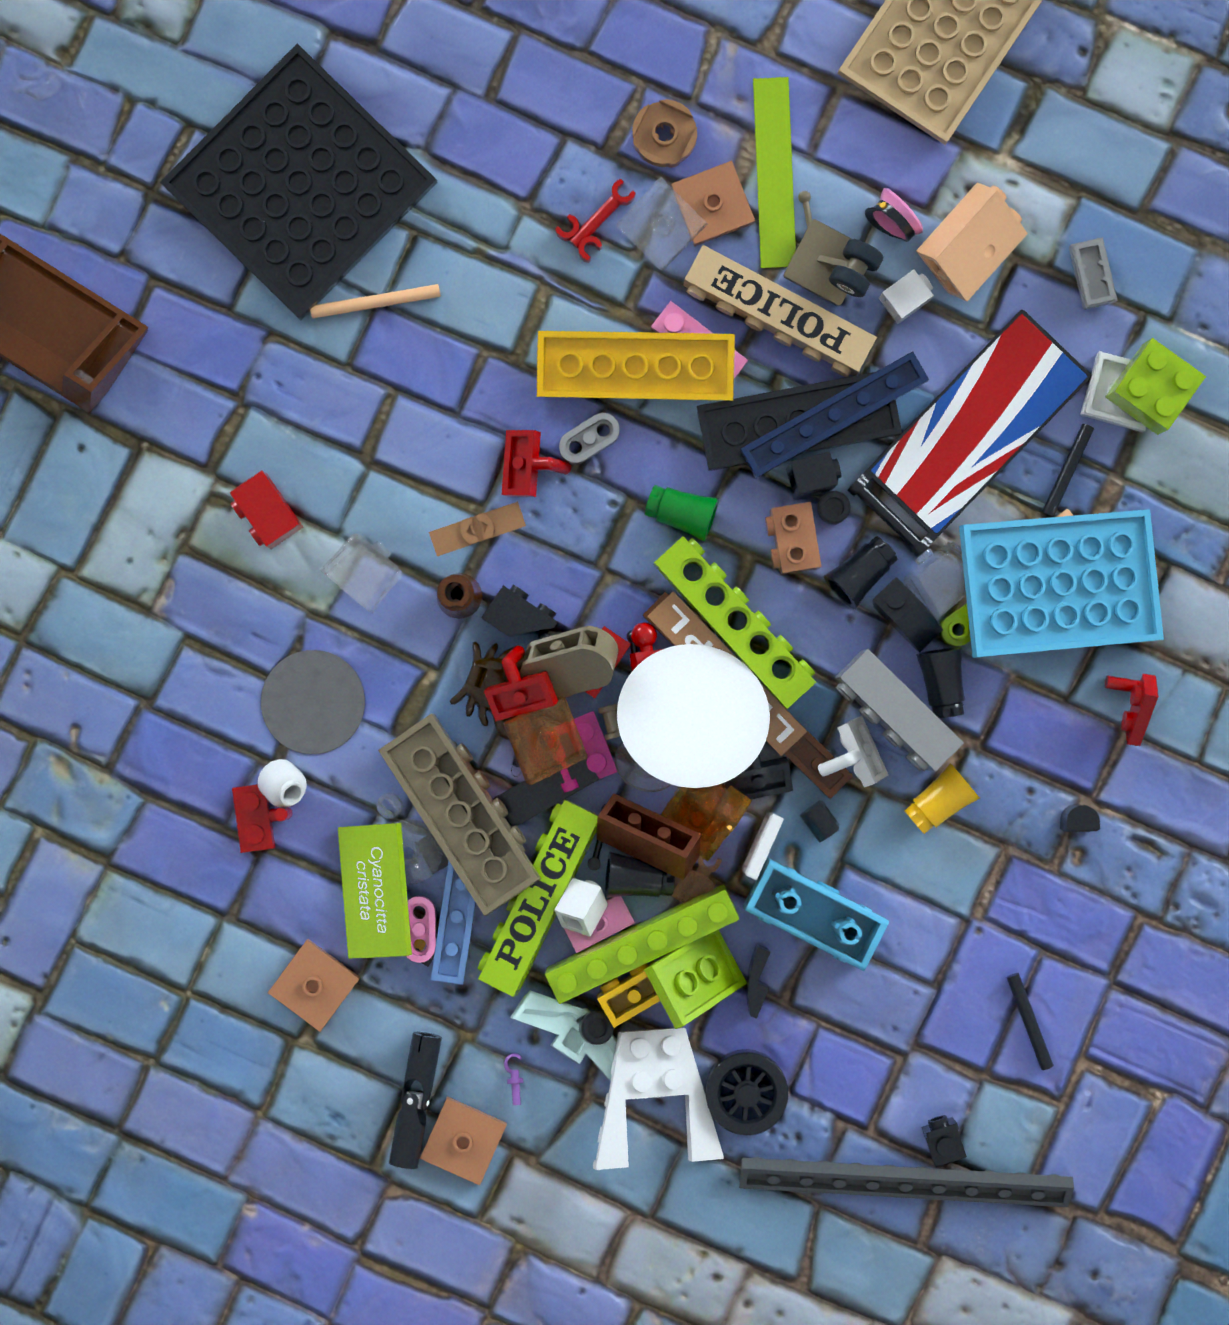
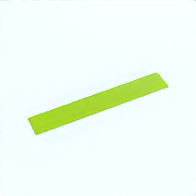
M789 77L753 78L761 268L788 267L796 251Z

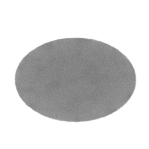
M306 650L286 657L269 673L261 693L262 716L270 733L285 747L304 754H321L340 747L354 735L364 714L365 695L358 675L346 661L325 651Z

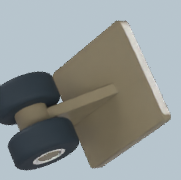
M813 219L783 276L830 303L840 306L847 294L854 297L865 296L870 282L864 277L866 270L877 271L884 257L879 250L870 244L857 239H851L822 222Z

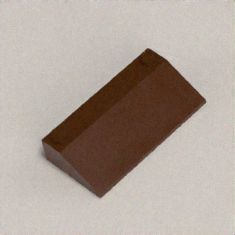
M0 234V357L90 413L110 390L148 332V326Z

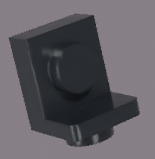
M946 1115L937 1116L928 1120L929 1125L921 1127L935 1167L967 1157L958 1132V1124L953 1117L947 1118Z

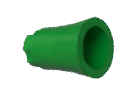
M654 485L647 501L645 515L656 518L657 522L682 530L705 542L715 518L719 498L699 496L669 487L665 489Z

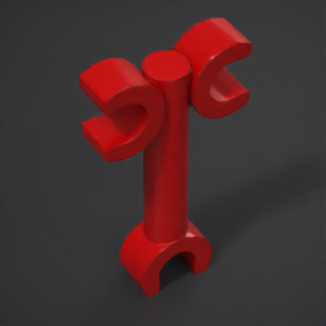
M622 179L617 180L613 184L612 195L580 229L577 218L571 214L567 216V220L573 225V229L570 232H564L558 226L555 228L556 234L560 239L570 241L578 249L579 256L584 262L589 263L591 261V257L584 251L586 246L594 245L599 251L602 249L601 241L591 235L620 205H629L635 199L636 192L631 191L626 197L618 194V190L624 185Z

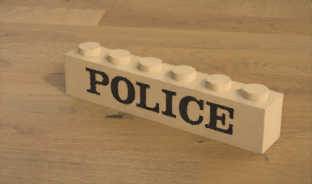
M702 245L684 279L683 286L688 288L687 293L701 301L707 298L717 303L715 307L729 316H733L734 313L746 319L744 323L757 331H762L763 328L775 334L773 338L779 343L788 347L794 344L802 348L804 356L816 362L822 359L832 364L831 369L844 377H848L850 374L852 376L858 374L877 339L871 333L705 245Z

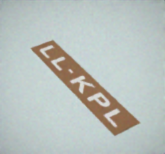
M674 591L648 615L649 619L675 646L685 644L711 646L736 657ZM760 682L766 694L770 712V724L766 741L782 756L807 730Z

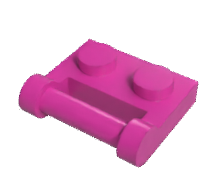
M594 711L539 733L542 742L546 741L554 763H558L565 782L561 784L564 793L579 788L576 778L571 779L563 760L566 755L558 736L566 732L574 751L582 748L587 757L588 769L595 772L599 779L618 772Z

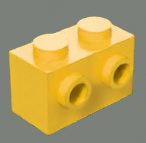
M654 961L629 971L631 975L621 981L616 977L600 986L602 992L597 994V1000L614 1028L660 1001L644 971L645 968L655 963Z

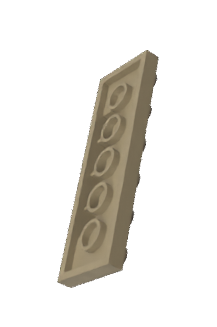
M431 713L378 750L484 916H488L541 879L525 854L526 850L522 845L526 842L525 836L516 825L512 828L505 819V816L509 814L505 805L499 798L492 799L486 790L491 787L488 779L480 770L475 773L469 762L473 760L470 751L463 743L457 745L455 741L451 740L435 714Z

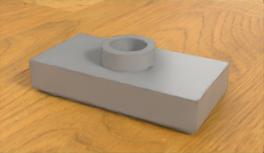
M1103 237L1071 244L1069 251L1083 310L1117 302Z

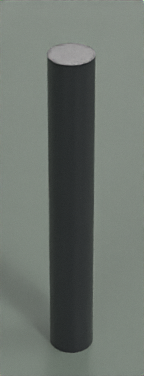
M1087 424L1081 425L1042 510L1044 515L1054 517L1094 431L1092 426Z
M1019 973L1011 974L1006 978L1041 1070L1050 1069L1054 1065Z

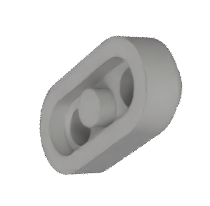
M599 413L564 434L560 440L559 450L562 458L570 464H581L611 446L619 437L620 428L618 421L608 413ZM602 425L607 426L610 430L609 434L604 437L597 433L598 427ZM572 443L581 444L582 450L580 453L574 454L569 450Z

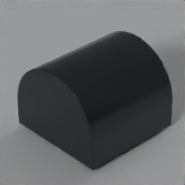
M819 800L800 815L819 843L839 831L840 824L823 800Z
M1073 804L1063 810L1060 817V829L1065 832L1100 830V818L1093 808L1086 805Z

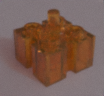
M724 783L703 788L679 786L660 815L702 834L699 856L709 861L723 840L738 825L752 800L731 785L726 790Z

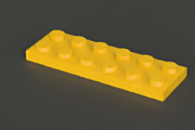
M538 331L537 397L733 401L735 334Z

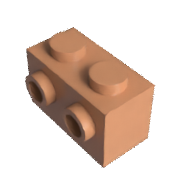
M811 502L771 508L770 516L765 517L768 536H774L776 549H770L773 569L779 568L780 575L821 568Z

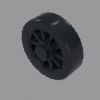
M750 1049L736 1050L722 1056L711 1068L705 1084L706 1102L711 1115L724 1129L739 1135H756L773 1127L784 1114L788 1103V1085L781 1068L768 1055ZM745 1067V1077L740 1078L736 1069ZM751 1067L760 1070L753 1079L750 1078ZM731 1072L737 1080L735 1083L725 1080ZM765 1075L771 1081L769 1083L758 1085V1083L762 1080V1078ZM724 1086L733 1091L721 1094V1087ZM773 1089V1099L760 1094V1092ZM735 1099L726 1110L722 1102ZM758 1101L771 1105L765 1114L758 1107ZM739 1106L743 1107L742 1120L732 1116ZM753 1106L759 1118L747 1120L748 1107Z

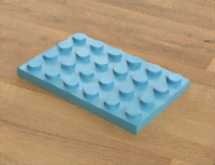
M1150 509L959 526L972 658L1164 640Z

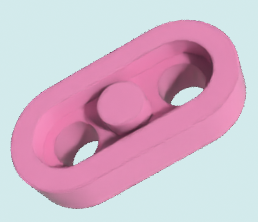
M414 896L408 900L412 955L406 957L413 962L422 963L429 960L435 953L437 940L436 907L429 898ZM422 906L425 909L426 914L423 918L415 916V907ZM415 940H424L426 943L425 950H417L414 946Z

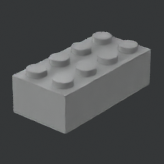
M869 649L860 651L834 678L838 683L835 689L846 700L853 701L855 699L862 706L859 710L860 714L871 724L879 723L885 729L882 735L894 747H903L909 753L906 759L919 771L928 770L936 772L964 744Z

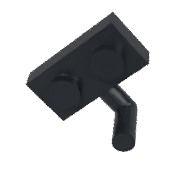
M759 754L744 772L724 782L729 804L793 791L787 757L761 762Z

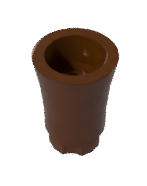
M456 573L447 576L440 582L437 590V602L440 609L446 615L457 619L467 618L480 607L482 591L479 583L473 577L463 573ZM460 588L463 590L464 595L461 600H453L451 594L454 589Z

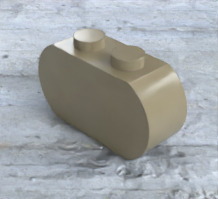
M585 626L530 642L526 648L520 676L522 678L547 671L558 699L592 689H599L607 686L612 680L618 656V645L609 633L594 626Z

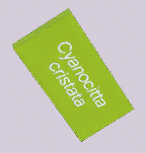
M401 823L338 827L348 959L412 955Z

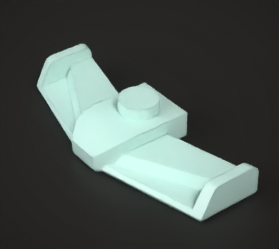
M531 990L525 994L510 1018L556 1034L550 1046L577 1064H580L584 1056L587 1055L611 1081L612 1074L610 1073L617 1039L612 1034L606 1043L600 1045L589 1044L583 1040L579 1032V1023L582 1017L591 1011L587 1008H579L565 1002L559 1004L556 999Z

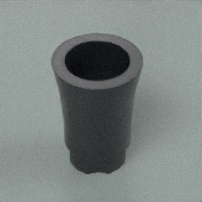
M876 536L868 544L865 543L840 566L824 575V579L830 589L846 605L856 609L866 594L890 570V566L898 558L889 544Z
M962 647L936 649L916 654L926 686L929 706H932L933 713L939 719L963 715V701H965L961 667Z
M609 852L605 876L606 898L673 895L675 876L637 858Z

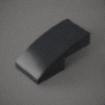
M756 944L751 957L746 987L748 1011L750 1016L756 1019L770 989L768 984L759 981V978L771 953L769 949Z

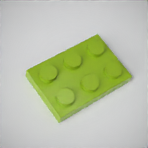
M719 930L670 952L644 969L675 1029L684 1027L747 984Z

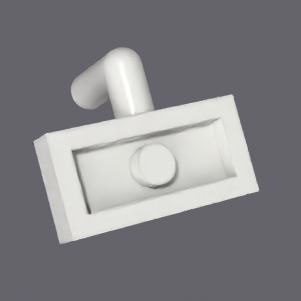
M862 716L837 727L840 733V741L848 753L818 765L819 773L823 777L853 765L854 772L861 780L864 788L889 776Z

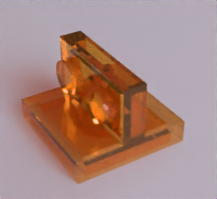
M557 697L558 702L555 706L518 715L503 723L526 784H535L588 758L566 697Z

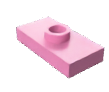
M622 896L611 897L606 900L608 906L591 937L564 928L576 953L635 923Z

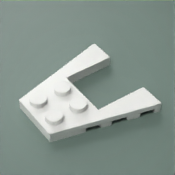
M681 1027L678 1029L664 1028L618 1032L610 1073L612 1078L609 1093L606 1094L603 1125L602 1127L600 1126L597 1141L599 1146L596 1160L593 1162V1169L603 1170L629 1167L625 1100L685 1095L688 1160L694 1162L724 1159L686 1029Z

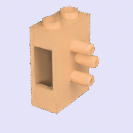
M977 182L916 250L949 294L964 301H968L1028 234L1020 223L1022 221L1021 216L1007 205L1005 193L994 185L988 187Z

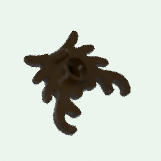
M475 641L472 644L473 661L467 680L460 691L451 698L450 703L455 705L462 701L465 696H468L466 704L467 717L473 714L474 707L477 705L478 717L483 726H488L489 721L486 715L488 711L493 717L499 736L506 740H514L519 737L520 732L510 733L506 731L505 723L508 720H515L516 716L495 721L484 693L487 687L508 681L502 667V659L514 647L505 650L497 658H494L498 650V644L495 643L488 649L485 657L481 658L480 646ZM524 656L516 664L519 672L521 670Z

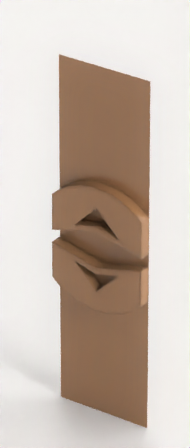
M517 501L430 531L429 534L436 555L440 556L522 528L526 524Z

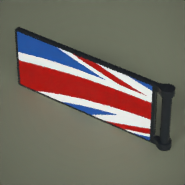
M1020 310L847 491L853 496L857 495L912 548L911 552L918 558L1087 383L1092 375L1025 310ZM871 479L928 532L922 539L866 486Z

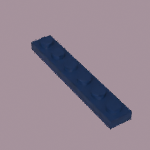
M912 351L744 446L740 451L757 479L928 382L929 378Z

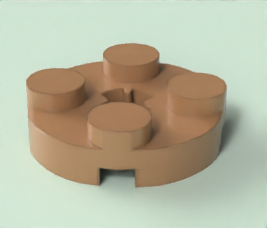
M669 99L659 100V102L643 107L633 123L634 148L640 157L649 164L670 168L678 166L690 156L697 141V127L689 109L683 104ZM664 125L671 128L670 134L673 135V138L669 141L668 139L666 141L659 140V134L655 133L659 127L663 130Z

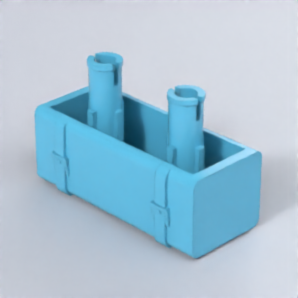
M769 858L766 859L757 880H755L742 906L745 911L757 916L759 920L769 925L772 924L833 955V958L843 963L847 962L862 971H865L889 924L888 919L873 912L861 903L857 904L839 894V890L819 880L816 883L797 873L787 865L783 866Z

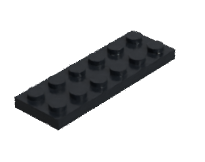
M875 372L735 398L733 401H719L698 405L696 409L708 471L748 464L740 451L741 448ZM896 400L801 454L901 435L902 430Z

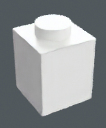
M913 269L883 291L879 300L896 323L899 324L931 300L934 296L931 292L933 287L924 274L918 275L915 269Z
M572 878L555 908V913L561 927L591 937L608 903L602 888L597 883L590 880H585L584 882Z

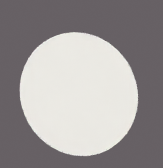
M685 644L660 650L637 665L622 687L617 705V723L621 739L628 753L646 772L672 785L686 788H703L719 785L735 778L755 761L766 742L770 724V712L762 685L743 662L733 655L711 646Z

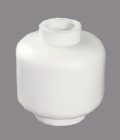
M277 759L267 764L260 772L257 780L261 793L271 804L278 808H287L298 803L307 788L306 778L293 763L285 759Z

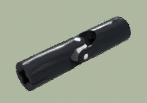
M418 1031L412 1034L401 1097L402 1108L396 1120L389 1164L404 1169L418 1168L426 1127V1109L430 1102L442 1037L439 1035ZM415 1080L421 1083L423 1091H410Z

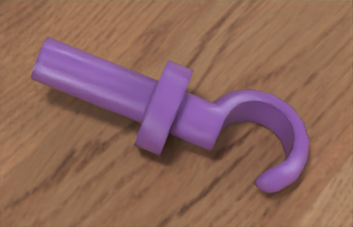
M513 1053L504 1060V1067L511 1074V1079H507V1084L512 1085L513 1105H521L520 1083H524L523 1078H519V1070L510 1069L508 1063L512 1057H517L519 1060H522V1057Z

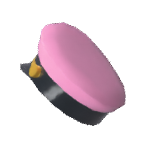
M883 188L880 201L874 207L865 210L867 220L875 228L889 236L909 242L915 235L923 233V226L915 213L889 188Z

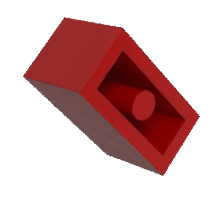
M263 470L229 492L234 499L230 503L240 519L246 517L253 526L249 532L259 546L265 544L266 547L273 549L303 528V525L275 484Z

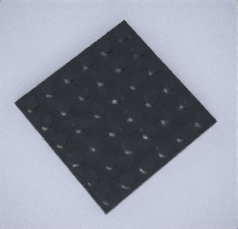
M298 43L160 181L300 321L438 183L437 179Z

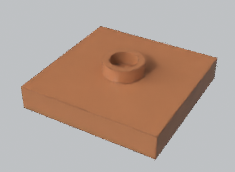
M732 160L671 184L694 247L755 223V218Z
M307 939L268 991V994L321 1032L361 977L314 942Z
M447 1096L420 1159L480 1186L507 1123Z

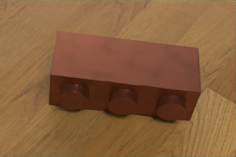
M613 793L597 817V840L683 881L699 858L702 834Z

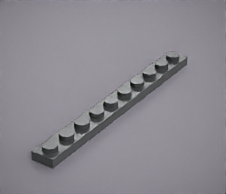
M761 1157L742 1158L739 1176V1188L1052 1207H1069L1074 1190L1073 1177L1056 1174L1033 1175L1023 1172L999 1173L989 1170L981 1172L964 1171L955 1168L947 1170L930 1169L927 1167H896L894 1165H863L861 1163H830L827 1161L810 1162L794 1159L776 1160Z

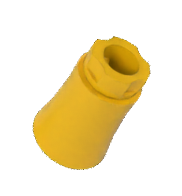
M950 763L934 782L913 799L915 803L910 804L904 811L922 833L925 834L933 826L937 828L949 817L977 801L980 797Z

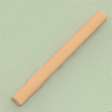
M439 284L318 304L312 307L310 311L312 319L437 298L441 297Z

